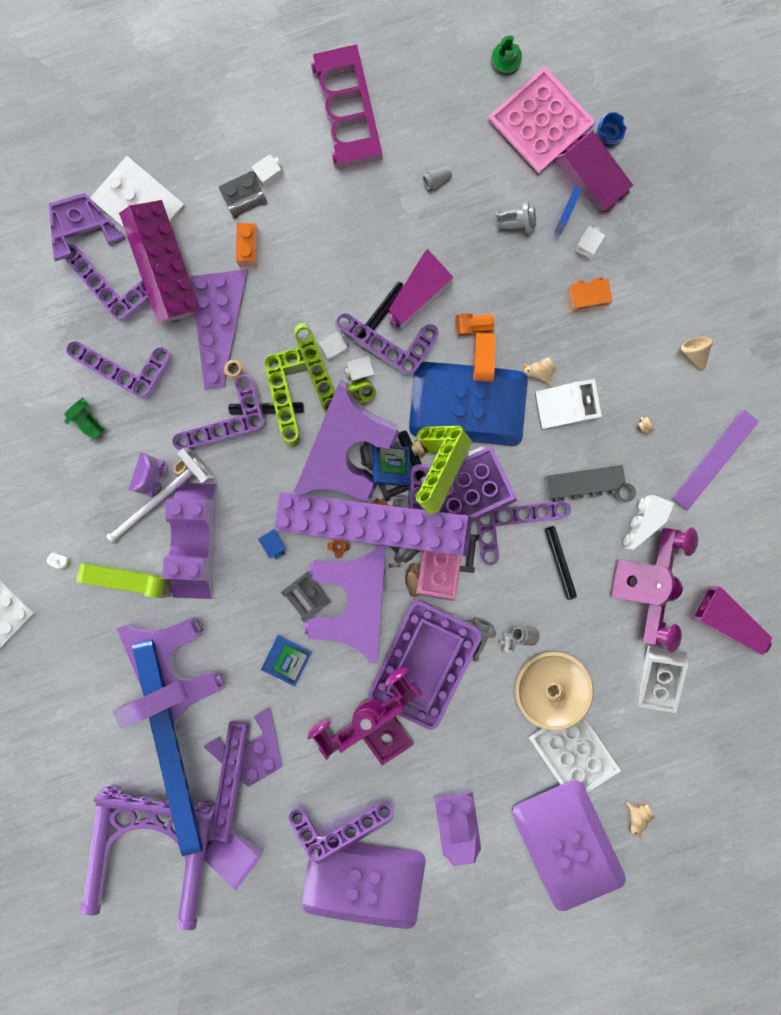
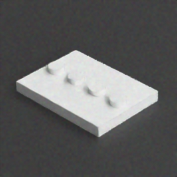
M128 156L123 159L90 197L97 206L122 227L123 224L119 213L130 205L162 200L170 223L185 207L179 199Z
M586 717L568 729L553 731L540 728L529 736V739L560 785L571 780H578L582 782L588 793L621 771Z

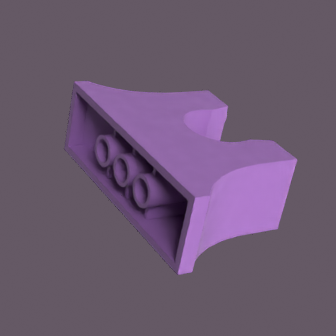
M341 380L331 400L294 493L302 495L312 490L328 489L346 493L366 502L368 497L372 498L377 484L373 483V475L370 472L356 467L350 461L348 449L353 444L362 441L369 442L375 447L389 449L391 444L395 445L398 438V425L365 409L354 398L348 383Z
M182 483L176 488L174 497L166 499L165 519L167 523H170L171 544L169 555L163 559L162 579L169 580L173 598L212 599L217 484Z
M377 545L369 554L351 561L331 562L314 560V563L310 564L309 576H313L312 580L323 584L334 583L341 586L347 593L348 605L345 612L337 617L323 615L309 619V622L305 624V634H308V639L330 640L347 644L361 652L369 663H378L386 546Z
M196 617L159 630L143 629L133 624L117 628L139 684L140 679L132 645L151 639L154 640L165 687L181 680L189 698L170 707L175 730L181 716L192 704L225 688V678L222 673L219 674L218 670L204 672L197 677H188L183 675L176 666L175 659L178 650L183 645L193 643L203 635L201 632L204 630L200 620H196Z

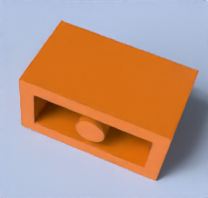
M237 223L236 262L238 266H258V227L256 223Z
M602 277L592 279L588 283L576 281L568 289L572 312L608 306L613 302L609 279L603 280Z

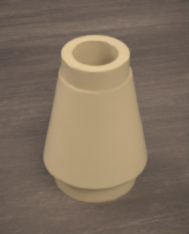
M238 360L228 361L224 367L225 374L232 379L238 378L243 373L242 363ZM234 369H239L236 374H233Z

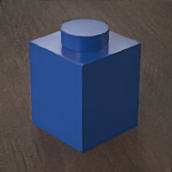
M275 529L258 538L269 559L275 558L277 560L285 555L284 551L288 549Z

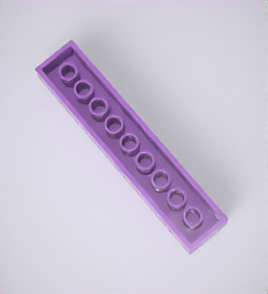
M280 492L275 531L468 557L473 517L443 512L430 515L425 510Z

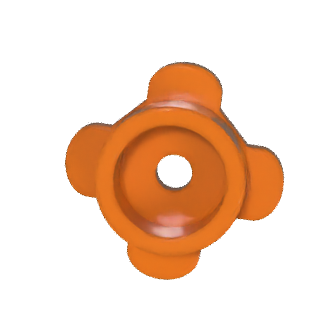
M335 539L332 543H328L327 548L335 553L336 558H341L342 554L350 549V544L344 540Z

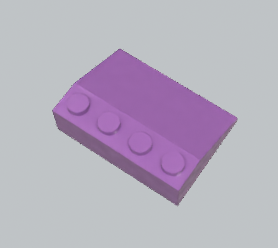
M492 445L465 457L438 512L467 515L473 517L472 522L518 501ZM426 476L421 478L422 483L424 482Z

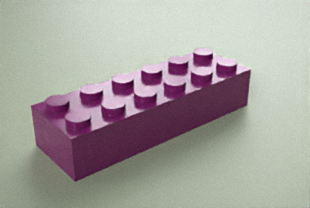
M158 200L130 205L121 211L119 215L157 324L188 317L200 311L163 201Z

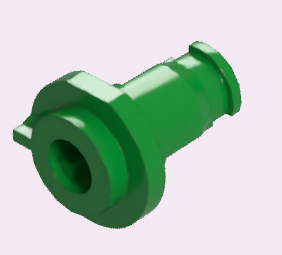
M514 36L504 37L493 50L492 63L500 72L511 73L521 65L522 52L519 45L513 44Z
M82 397L63 414L66 417L63 422L68 425L72 421L92 442L105 428H102L97 419L86 409L89 403Z

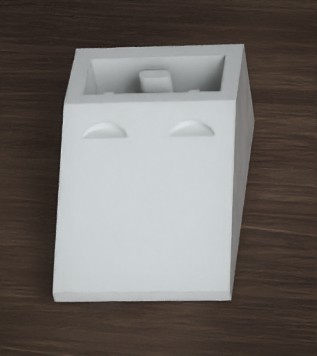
M595 379L574 382L535 392L542 429L592 421L602 417Z
M653 494L645 496L644 499L641 498L637 507L639 509L638 515L633 517L630 524L632 530L630 534L626 535L623 542L625 545L624 550H634L664 525L669 518L674 503Z

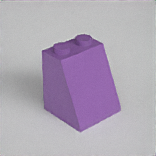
M232 827L230 843L215 840L211 842L208 840L204 861L233 889L237 890L259 861L264 849L235 827Z

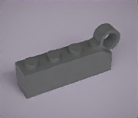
M623 465L544 477L547 498L553 499V502L565 501L564 497L572 496V500L584 498L583 494L590 493L591 497L602 496L604 491H610V494H615L616 499L622 503L630 502L636 496L634 486L625 482ZM622 487L630 489L631 496L629 499H623L620 496V489Z

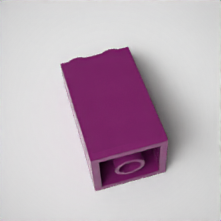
M593 130L583 133L554 160L575 186L582 189L581 192L598 211H609L616 205L615 201L627 196L630 193L629 189L634 186Z
M428 249L423 253L389 308V322L395 329L399 327L402 331L452 286L454 277Z
M709 586L692 620L752 653L760 655L767 653L772 645V637L723 588Z

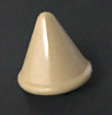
M709 337L691 339L681 346V351L700 370H704L713 340Z

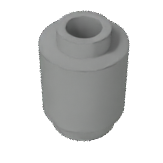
M519 625L512 630L511 637L519 645L534 646L538 643L540 634L535 627Z

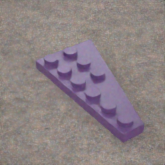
M247 269L191 276L192 287L200 307V311L196 312L195 316L204 389L221 388L225 385L227 375L225 374L224 367L229 361L232 351V343L248 273Z

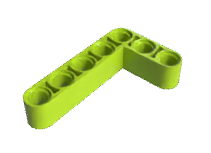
M300 323L294 328V335L323 410L327 413L329 407L326 406V403L332 400L336 390H334L311 328L305 323ZM301 330L308 331V335L304 338L299 337L298 333ZM308 348L315 349L313 355H306L305 351ZM317 365L322 367L319 373L312 372L313 367ZM365 379L349 385L351 393L360 404L372 400L376 395V389L369 380ZM322 383L329 384L326 390H320L319 386ZM364 387H371L369 393H362Z
M300 348L271 354L264 361L281 436L285 445L291 448L300 444L301 437L286 375L307 370ZM308 348L305 351L306 355L315 353L314 348ZM290 359H297L293 364L288 363ZM273 363H277L278 366L276 368H270ZM276 381H283L280 386H274ZM281 398L287 399L283 404L278 403ZM285 416H291L289 421H282ZM289 434H296L294 439H286Z
M461 426L424 427L417 434V439L428 452H438L416 497L417 502L430 515L437 513L441 509L471 446L472 441Z
M85 563L79 564L76 581L78 583L143 593L145 596L155 598H168L171 589L169 580L162 579L163 576Z

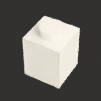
M269 154L253 165L252 170L265 188L282 176L281 168L283 166L277 158L273 159Z
M588 226L575 250L591 259L605 234L596 226Z
M339 331L318 342L328 362L348 351L347 345H349V342L344 334L340 335Z
M369 356L347 362L348 367L345 368L347 379L351 378L352 383L374 377Z
M401 563L389 564V568H385L387 591L406 590L405 567H401Z

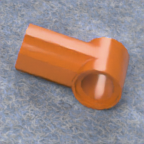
M493 314L456 315L457 335L467 336L475 332L494 331Z

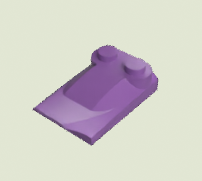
M140 452L128 490L150 497L159 494L161 489L159 482L161 476L164 477L167 470L165 461Z
M473 791L435 796L443 856L453 866L475 863L481 851Z

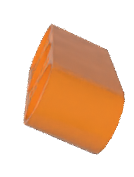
M476 332L473 380L493 382L495 333Z

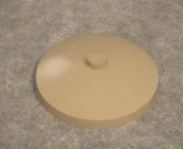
M547 652L532 658L522 668L516 681L515 695L519 709L531 723L543 729L558 731L573 727L586 716L592 705L594 688L589 672L577 659L565 653Z

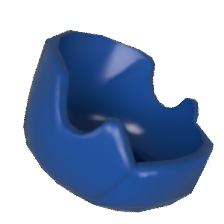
M609 112L602 117L597 128L602 141L607 144H617L624 138L627 127L624 125V117L617 112Z

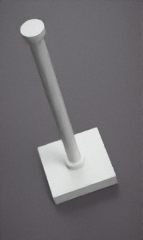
M183 448L177 453L188 469L118 529L106 535L111 543L115 544L122 534L190 476L195 475L201 483H211L216 479L193 449Z

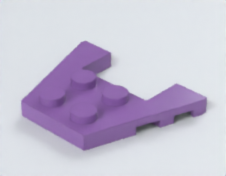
M85 193L49 203L54 262L71 257V252L65 239L101 228L108 245L125 239L122 231H119L114 226V223L101 213V209Z
M270 707L254 716L263 735L246 744L240 780L247 787L282 768ZM219 736L204 745V748L222 763L225 745Z

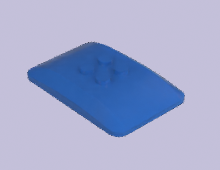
M421 362L414 372L409 431L413 436L417 437L418 432L424 427L461 426L472 443L517 446L523 438L528 377L522 371L495 368L493 382H481L473 380L474 366Z

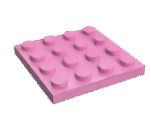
M543 67L488 117L491 123L538 174L595 124V120L546 67Z

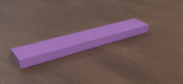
M742 410L672 499L686 511L689 510L759 421L746 410Z
M229 721L210 840L230 843L249 724Z

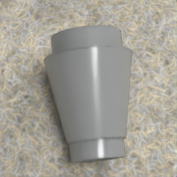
M449 167L426 171V174L423 175V182L426 188L435 189L452 177Z

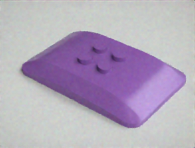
M423 601L413 602L370 688L369 699L386 701L397 694L392 685L386 686L385 682L394 671L407 667L410 670L405 675L411 683L415 682L422 691V695L420 698L416 697L408 702L403 712L398 715L426 729L437 728L481 641L482 634L480 629Z
M571 780L514 806L512 815L556 909L559 911L570 910L624 886L626 883L625 873L582 782Z
M332 839L329 842V847L336 848L339 845L337 839ZM356 842L323 863L314 864L309 859L302 907L306 913L370 925L410 929L414 927L417 921L426 863L425 856L415 850ZM315 849L312 852L313 858H319L322 855L320 849Z

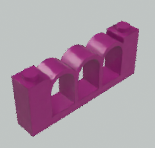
M357 44L313 54L314 61L310 62L312 72L317 73L321 93L326 98V116L329 122L333 124L331 127V137L335 151L331 153L333 163L338 164V169H344L383 160V153ZM355 71L358 84L356 87L331 91L324 86L325 81L329 77ZM361 97L364 112L338 117L330 111L331 106L338 101ZM362 122L367 123L369 138L342 142L336 137L337 131L344 126Z

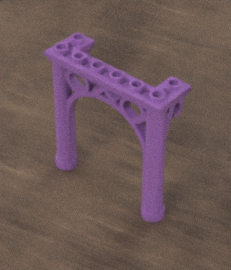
M113 786L103 788L94 797L93 802H96L95 806L97 807L84 901L81 903L80 908L82 914L94 916L100 913L108 851L112 842L117 837L136 829H151L166 834L178 844L176 832L172 827L173 819L169 820L166 827L164 826L165 822L161 821L158 815L172 817L167 800L156 802L151 801L147 797L132 798L131 795L122 794L121 790H117ZM211 801L198 802L196 807H194L202 839L203 852L184 856L186 866L177 927L182 930H194L197 927L198 919L196 914L209 823L215 809V805ZM119 812L128 813L132 818L131 823L126 826L122 825L117 821L116 814ZM136 812L149 814L146 818H141L139 822L135 823L137 820ZM110 823H112L117 831L108 839Z

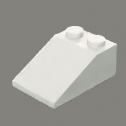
M648 646L643 667L638 707L677 713L688 668L687 652L675 651L669 653L667 649Z

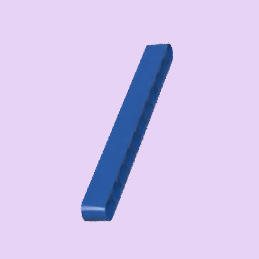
M151 639L133 644V654L143 696L145 697L164 688L165 683L154 640ZM169 707L149 717V722L180 853L182 856L203 852V844L171 708Z

